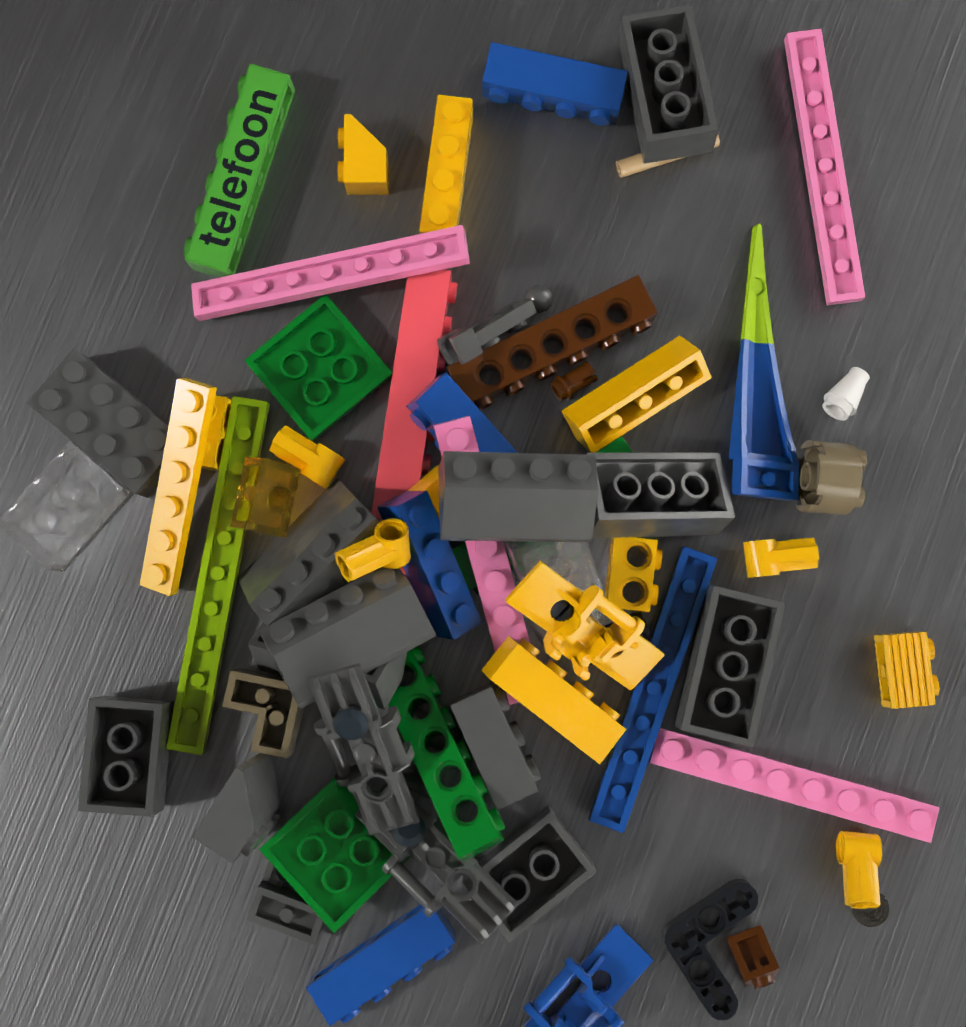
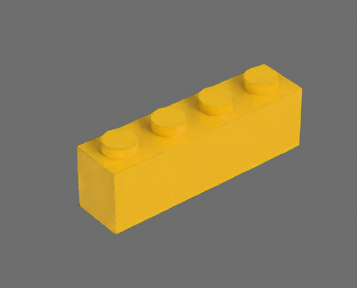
M439 94L437 96L419 229L420 234L459 226L473 122V99Z
M679 335L562 410V413L574 437L590 453H595L712 377L701 350Z
M508 635L481 671L491 681L600 764L627 730L616 721L620 714L605 702H602L598 707L590 700L594 695L590 690L578 681L573 686L563 679L567 674L566 671L552 660H549L545 665L536 658L540 653L537 648L524 638L517 643Z

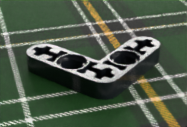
M734 879L727 882L670 920L662 931V939L669 953L712 1018L717 1020L732 1018L738 1009V999L704 945L750 915L757 908L758 894L743 879ZM740 889L743 893L748 891L749 893L745 895L747 902L742 906L738 902L728 906L732 914L727 916L725 909L718 901L723 898V901L728 905L736 898L733 893L735 890ZM715 908L719 911L720 919L715 926L706 927L701 924L700 916L705 909ZM693 918L696 927L702 934L697 937L694 930L685 935L687 942L681 946L678 942L671 944L675 939L673 935L675 930L679 929L681 933H686L692 929L687 921ZM705 960L709 963L710 970L704 978H695L690 974V967L694 961ZM713 983L722 997L727 996L725 998L727 1005L722 1009L719 1005H714L715 999L707 988Z

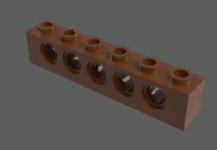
M637 275L483 349L482 354L461 365L458 361L448 366L447 372L481 411L494 403L493 398L503 393H506L507 397L512 396L526 388L524 383L536 377L538 381H543L558 372L556 368L569 362L570 366L576 365L589 357L588 352L598 347L602 351L607 350L620 343L619 337L629 332H632L633 336L643 333L652 327L651 322L658 312L640 276ZM619 310L624 314L625 321L614 323L609 320L607 312ZM579 325H588L592 328L594 335L588 339L581 338L577 335L575 328ZM548 340H557L562 345L563 350L558 354H550L544 349L543 344ZM517 355H525L531 360V365L527 369L521 370L515 368L511 361ZM486 370H494L499 374L500 379L493 385H486L480 380V375Z

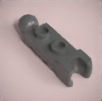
M542 285L533 286L526 292L523 301L512 302L472 327L456 328L438 338L437 343L446 362L449 365L457 361L461 365L482 354V349L500 341V334L508 331V333L514 332L526 326L527 318L549 309L553 300L550 290Z

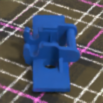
M615 923L580 963L575 962L569 956L564 961L566 966L532 1003L528 1001L523 1006L530 1019L522 1027H621L625 1022L613 1006L654 960ZM598 970H604L610 975V983L602 990L592 987L593 980L591 977ZM577 976L582 983L552 1016H547L544 1012Z

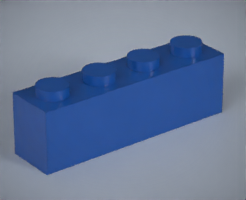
M491 42L482 80V97H487L490 101L497 104H506L507 102L520 104L523 108L530 111H540L541 109L552 111L563 118L570 119L575 116L589 119L591 123L600 126L616 125L628 71Z
M447 373L436 377L406 406L412 412L410 417L420 429L424 431L427 429L435 437L436 441L434 443L438 449L439 446L433 425L469 415L479 452L518 453Z
M427 490L406 491L377 506L382 520L396 518L404 521L408 526L411 559L403 568L435 631V637L455 640L483 623L448 540H440V520Z
M419 904L310 978L306 989L329 1026L339 1020L343 1024L350 1021L361 1011V1005L372 999L373 1003L381 1000L392 990L390 986L401 978L404 982L411 980L422 971V964L431 958L438 961L453 950L452 944L455 943L456 932L441 908L432 917L428 918L423 913L425 908Z

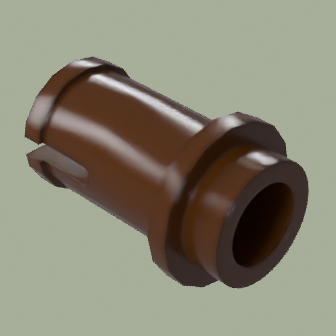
M585 361L582 365L562 377L556 375L554 377L555 381L551 382L550 386L559 401L564 399L569 401L574 393L591 383H595L598 379L596 375L592 376L595 371Z

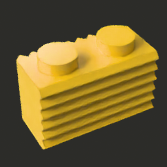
M913 631L874 635L882 706L898 709L936 705L935 696L939 695L940 687L937 676L932 674L930 662L935 657V646L932 639L927 637V632Z

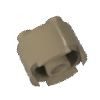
M805 441L800 449L805 450L803 458H798V498H800L802 504L797 506L798 510L808 513L848 515L854 508H861L865 501V490L861 486L862 471L865 470L867 465L865 450H858L855 445L849 443Z

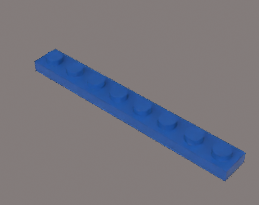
M685 546L681 547L650 637L651 641H649L663 651L665 656L632 690L621 725L627 730L612 748L588 818L591 822L621 833L625 832L718 559L716 557Z

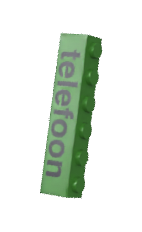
M249 64L246 75L240 77L237 89L239 97L236 106L231 107L227 116L228 130L225 139H221L217 146L216 158L218 161L214 172L211 171L207 176L205 184L207 194L204 203L199 204L196 209L194 218L196 227L193 236L187 238L184 246L185 261L193 270L218 278L236 273L295 92L290 75L254 64Z

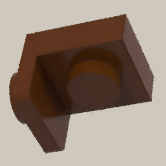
M761 925L727 938L745 987L753 984L756 990L776 982L774 976L779 974L780 967Z

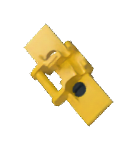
M541 560L505 598L506 603L547 631L543 639L545 652L555 660H559L562 655L572 661L575 674L585 681L590 678L591 674L588 672V667L592 663L631 691L665 656L663 651L640 635L645 626L643 620L637 616L631 617L603 596V590L598 586L592 585L583 591L581 588L575 587ZM596 608L614 623L606 628L591 617L590 614Z

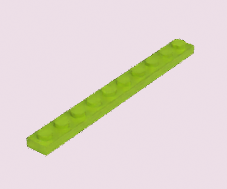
M237 396L232 397L166 749L197 755H204L206 752L270 404L267 401Z

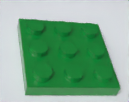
M327 295L319 298L244 360L312 442H315L390 380L393 373Z
M335 778L259 848L261 853L333 933L392 876L391 873L386 875L382 867L393 855L374 835H369L367 827L355 816L359 807L353 792L350 793L348 786H338ZM411 856L407 857L402 862V864H404Z

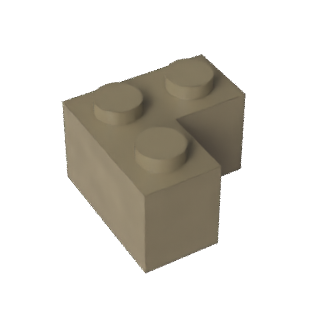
M240 668L230 670L222 707L258 714L250 751L286 759L293 755L303 708H299L283 678Z

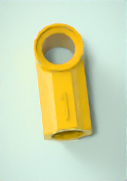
M286 425L278 431L269 449L275 456L301 470L300 473L326 490L346 460L321 443L315 444Z
M390 518L382 520L376 525L374 535L335 552V560L342 576L347 582H350L382 566L388 569L404 567L411 559L409 529L407 524L400 519Z
M798 538L786 541L766 539L743 542L747 578L780 575L779 572L818 568L819 551L814 538Z
M839 831L836 839V858L843 868L845 905L855 909L879 907L878 867L882 860L880 836L870 833Z

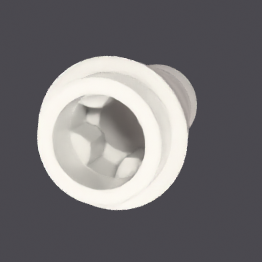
M852 367L824 395V403L822 405L824 411L831 417L842 421L847 420L849 416L855 415L866 383L870 379L869 374L859 367Z

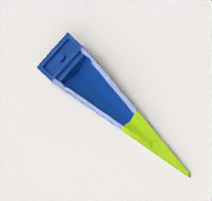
M759 223L753 226L729 449V460L733 461L732 495L794 501L798 500L799 462L778 372L767 294L762 226Z

